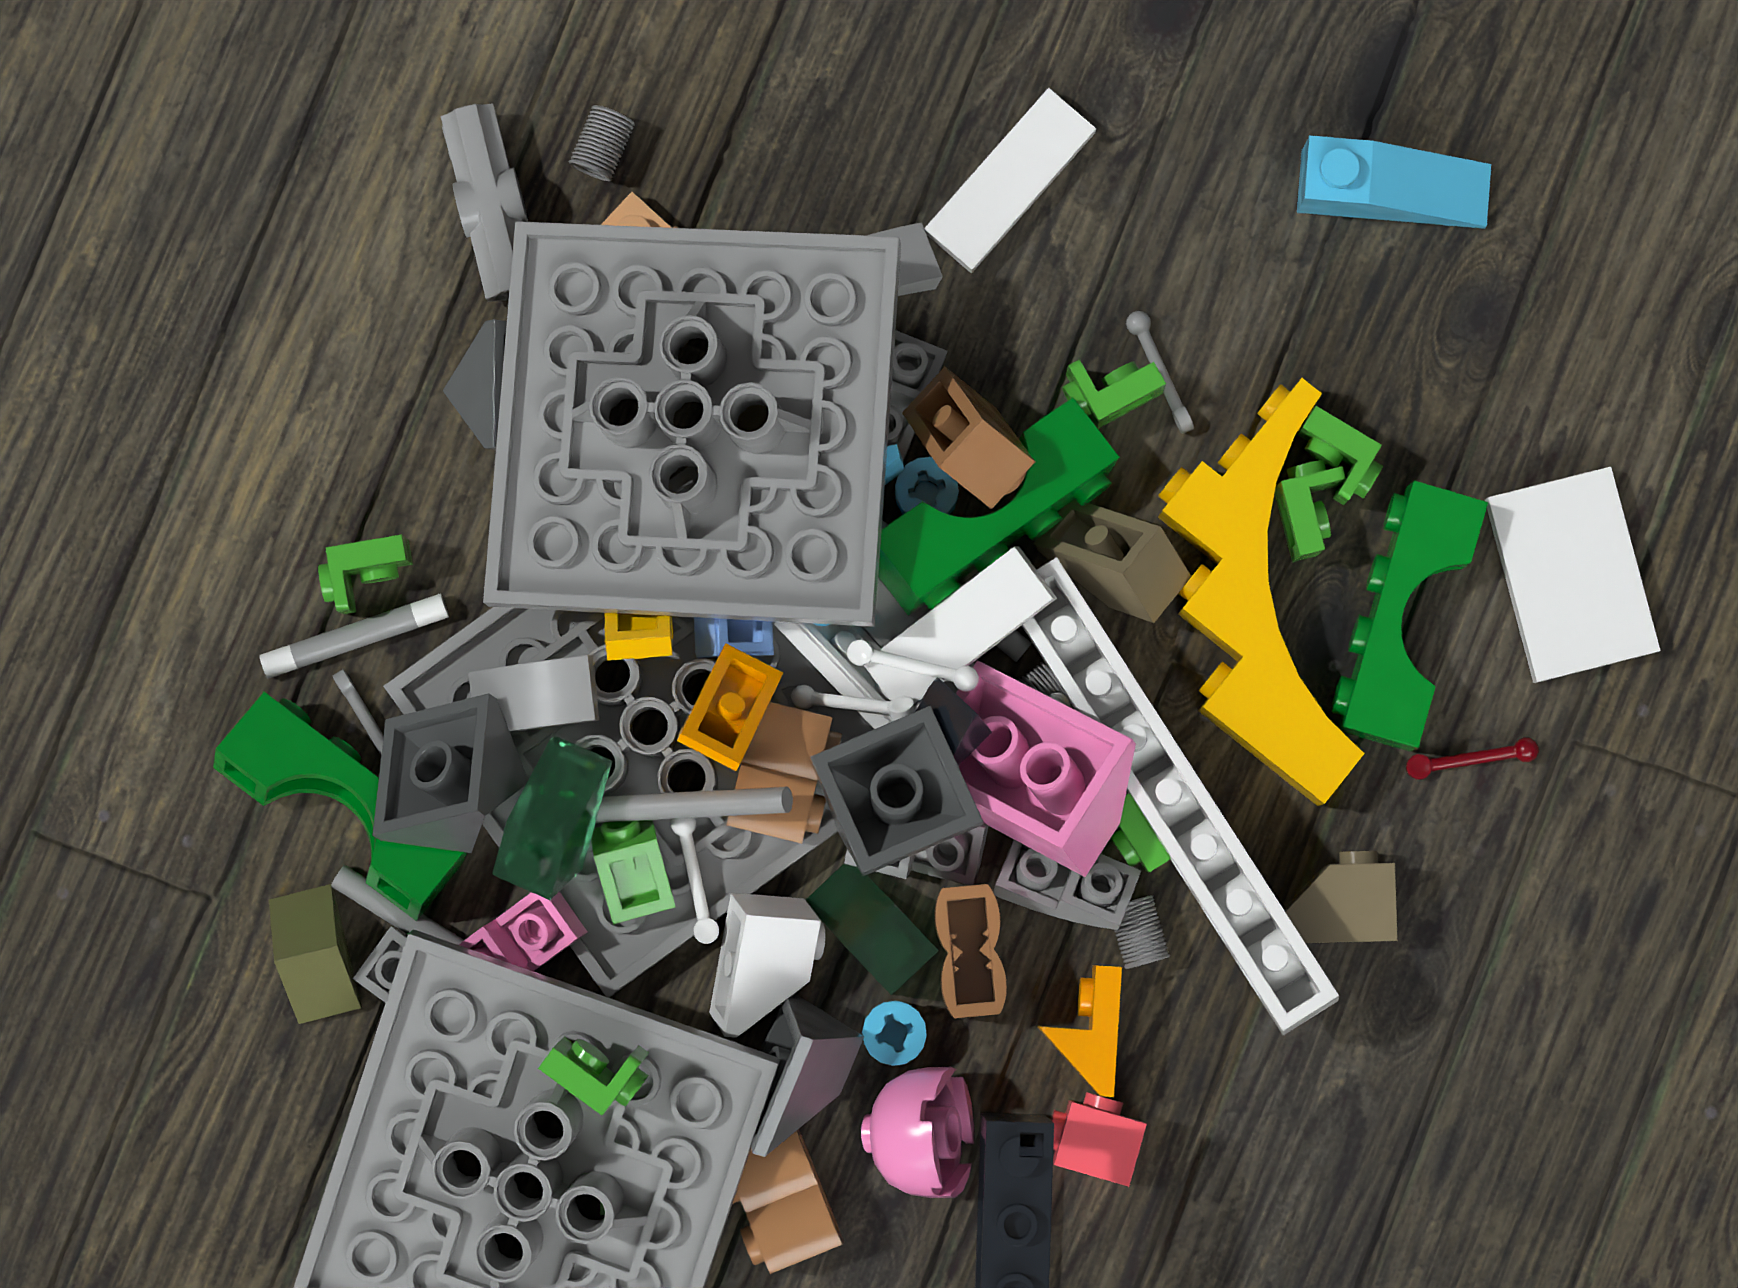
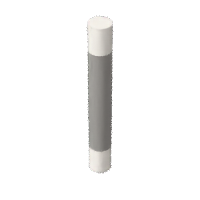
M440 593L261 654L260 661L264 673L269 679L448 618V610Z

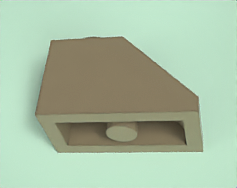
M1076 499L1058 512L1062 519L1033 543L1038 552L1051 561L1057 557L1072 579L1109 608L1155 623L1191 577L1161 526L1090 503L1081 506Z
M1378 851L1339 852L1340 864L1323 866L1283 908L1305 943L1398 941L1395 863H1378Z

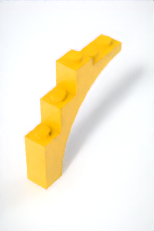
M1301 378L1292 391H1289L1280 384L1257 413L1267 422L1255 437L1250 440L1241 433L1218 461V464L1227 470L1223 476L1219 475L1203 461L1192 474L1181 467L1158 495L1159 498L1167 503L1158 518L1217 564L1213 571L1201 564L1178 593L1188 601L1178 615L1237 661L1233 668L1222 661L1199 689V692L1208 699L1198 711L1315 805L1320 806L1326 803L1365 753L1326 716L1299 677L1278 628L1268 582L1267 531L1276 481L1295 434L1322 394Z

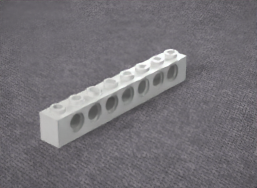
M1056 557L1037 569V572L1057 599L1021 626L1047 667L1068 695V699L1074 709L1133 739L1136 746L1127 786L1128 794L1130 793L1190 891L1277 1027L1285 1035L1336 1003L1339 995Z

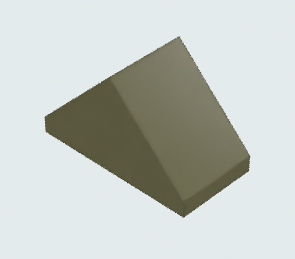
M332 884L269 900L274 963L299 1024L362 1008L357 983L353 979L355 975L334 888L331 887Z

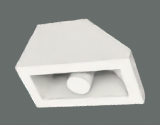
M742 893L730 894L709 1011L725 1037H738L810 982L813 961L819 960L824 951L825 928L804 898Z

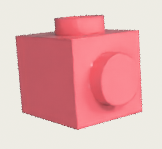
M1086 1092L1083 1104L1069 1100L1065 1113L1057 1110L1053 1111L1051 1121L1054 1123L1053 1164L1129 1187L1147 1124L1143 1121L1120 1115L1123 1107L1122 1102Z

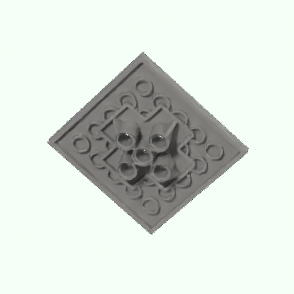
M515 222L483 603L488 607L875 627L901 258V241L899 237ZM700 338L708 341L707 354L702 360L689 365L678 361L680 348L684 347L689 340ZM633 399L638 401L637 415L630 423L622 426L610 424V411L621 400ZM697 402L703 405L702 418L695 426L687 429L674 427L673 418L675 412L685 403ZM762 405L768 408V419L762 428L753 432H745L738 429L739 415L747 407ZM682 466L698 468V480L691 490L681 494L669 492V478L678 468Z
M688 466L670 479L668 482L669 492L681 494L691 490L698 480V468ZM492 607L383 687L401 712L408 714L471 698L468 672L590 655L593 658L595 675L598 667L607 660L604 613ZM672 616V656L620 659L625 661L630 669V678L627 685L620 691L607 693L601 691L596 684L600 720L510 732L529 783L488 813L482 823L531 892L547 881H553L588 931V933L571 944L570 947L608 998L694 936V926L698 920L680 837L673 832L671 819L653 820L676 907L613 924L594 860L589 833L592 829L601 827L603 822L553 825L549 820L548 806L552 799L674 793L670 786V776L677 765L684 762H694L703 768L706 782L701 791L735 789L741 763L735 771L677 741L679 732L694 706L685 698L686 683L695 674H710L717 658L698 659L696 657L694 617ZM772 621L774 655L752 656L783 672L770 702L796 708L791 702V693L798 685L810 686L814 692L841 695L774 625L776 621ZM818 705L805 709V711L833 717L831 731L842 733L840 744L874 730L857 710ZM647 710H656L663 713L668 721V730L665 737L654 745L638 743L633 735L635 719L640 713ZM594 748L608 749L615 758L613 774L608 780L601 783L588 782L581 772L583 756ZM818 780L815 793L824 795ZM827 801L819 833L806 831L802 844L727 826L728 816L695 818L696 827L692 832L710 918L716 921L727 913L731 893L753 894L837 833L838 830Z
M413 929L408 933L294 1288H704L751 1150L750 1146L754 1134L759 1127L781 1059ZM564 1036L573 1043L577 1039H582L595 1046L608 1058L609 1063L606 1067L615 1074L638 1045L649 1052L639 1067L649 1075L626 1107L615 1100L603 1115L593 1110L538 1068L552 1048ZM543 1110L557 1115L563 1125V1136L551 1138L540 1133L534 1121L535 1112ZM466 1150L473 1153L480 1161L481 1175L472 1177L461 1173L453 1158L454 1151ZM528 1172L536 1176L542 1184L543 1197L528 1198L521 1194L514 1180L515 1173ZM589 1194L598 1198L604 1206L605 1218L591 1220L582 1216L576 1204V1196ZM508 1233L516 1237L522 1245L523 1256L514 1259L501 1254L495 1241V1234Z

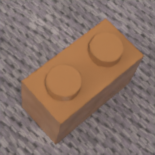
M945 366L902 412L938 467L991 509L1004 495L1010 494L1019 487L1025 478L1026 472L1035 463L1032 456L997 408Z

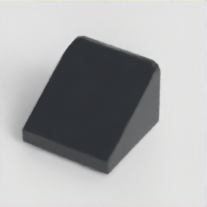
M938 677L928 687L916 710L919 711L931 706L958 766L992 733L980 716Z

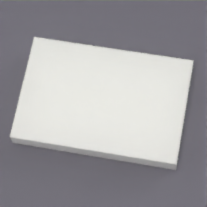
M1611 467L1485 499L1488 502L1487 510L1533 683L1660 651Z

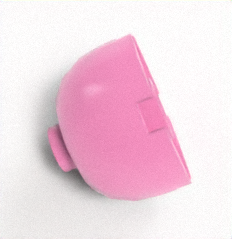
M952 1067L921 1068L907 1071L884 1086L873 1104L872 1113L866 1114L862 1121L861 1138L864 1150L867 1153H872L877 1169L888 1184L910 1195L928 1198H955L963 1192L970 1175L972 1163H959L961 1158V1140L966 1144L974 1143L972 1103L964 1078L951 1077L956 1070Z

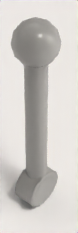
M1143 311L1132 312L1126 320L1127 329L1130 333L1138 336L1149 362L1156 364L1166 382L1163 393L1172 410V415L1181 434L1193 430L1194 426L1190 415L1179 398L1149 332L1151 327L1150 317Z
M342 669L332 676L380 755H382L384 735L358 694L352 680L346 671Z

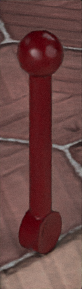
M1523 737L1513 746L1429 759L1425 755L1416 754L1408 759L1406 772L1411 778L1422 780L1432 771L1512 758H1517L1522 762H1531L1538 756L1539 747L1534 739Z

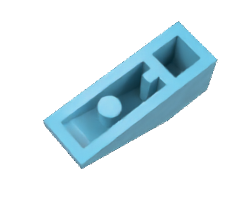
M1309 136L1301 151L1297 213L1485 229L1487 227L1491 164L1377 141Z

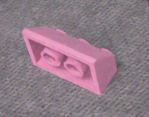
M977 660L973 666L979 676L977 686L968 692L958 689L956 694L980 716L992 733L958 767L982 817L983 823L1086 877L1120 824L1136 746L1133 739Z

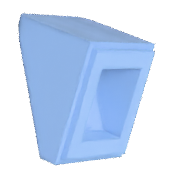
M694 617L695 653L698 659L718 658L725 643L750 656L774 655L772 621Z

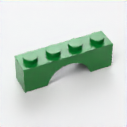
M1074 397L1023 431L1019 440L1032 456L1035 463L1028 469L1024 480L1016 489L1014 499L1005 507L986 516L963 518L943 513L922 501L881 530L878 577L908 616L925 604L930 611L961 588L958 583L960 579L975 569L979 573L1007 553L1010 550L1008 546L1024 534H1027L1031 541L1044 535L1062 519L1057 511L1074 499L1081 506H1084L1111 485V481L1107 476L1120 457Z
M1413 481L1407 486L1404 495L1393 494L1383 526L1384 530L1393 532L1386 556L1376 554L1366 584L1367 591L1376 593L1369 617L1358 616L1349 643L1348 651L1358 654L1351 678L1341 676L1331 706V713L1341 715L1337 727L1342 732L1409 752L1418 749L1436 686L1418 672L1405 651L1401 631L1404 608L1414 589L1425 578L1441 572L1462 570L1471 564L1488 502L1418 481Z
M263 692L216 747L213 768L263 806L284 796L297 793H314L333 798L348 807L363 824L370 842L371 863L366 884L417 921L461 867L467 852L380 841L372 836L379 777L360 764L362 761L361 756L347 742L335 736L328 740L312 728L309 716L298 705L285 698H281L278 702L266 692Z

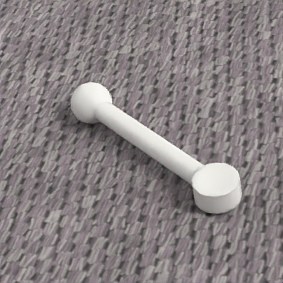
M856 640L849 645L847 650L849 660L855 665L862 666L874 662L935 678L938 677L939 679L954 682L955 686L961 691H971L979 682L977 671L970 666H962L956 670L876 650L871 642L867 640Z
M798 685L791 693V702L796 708L801 710L818 705L890 714L893 721L916 712L913 700L907 696L896 697L891 701L818 693L814 692L812 687L807 685Z
M695 818L671 819V828L680 837L698 920L694 926V936L699 942L709 944L717 939L719 927L710 918L692 836V832L696 827Z

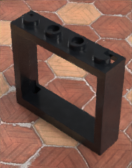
M980 1112L975 1288H1049L1054 1123L1045 1114ZM1020 1134L1034 1135V1146H1020Z

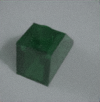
M558 736L551 738L506 821L493 875L547 900H551L583 869L613 761Z
M844 863L806 899L819 919L890 995L898 990L938 952V949L867 875L862 876L856 866Z

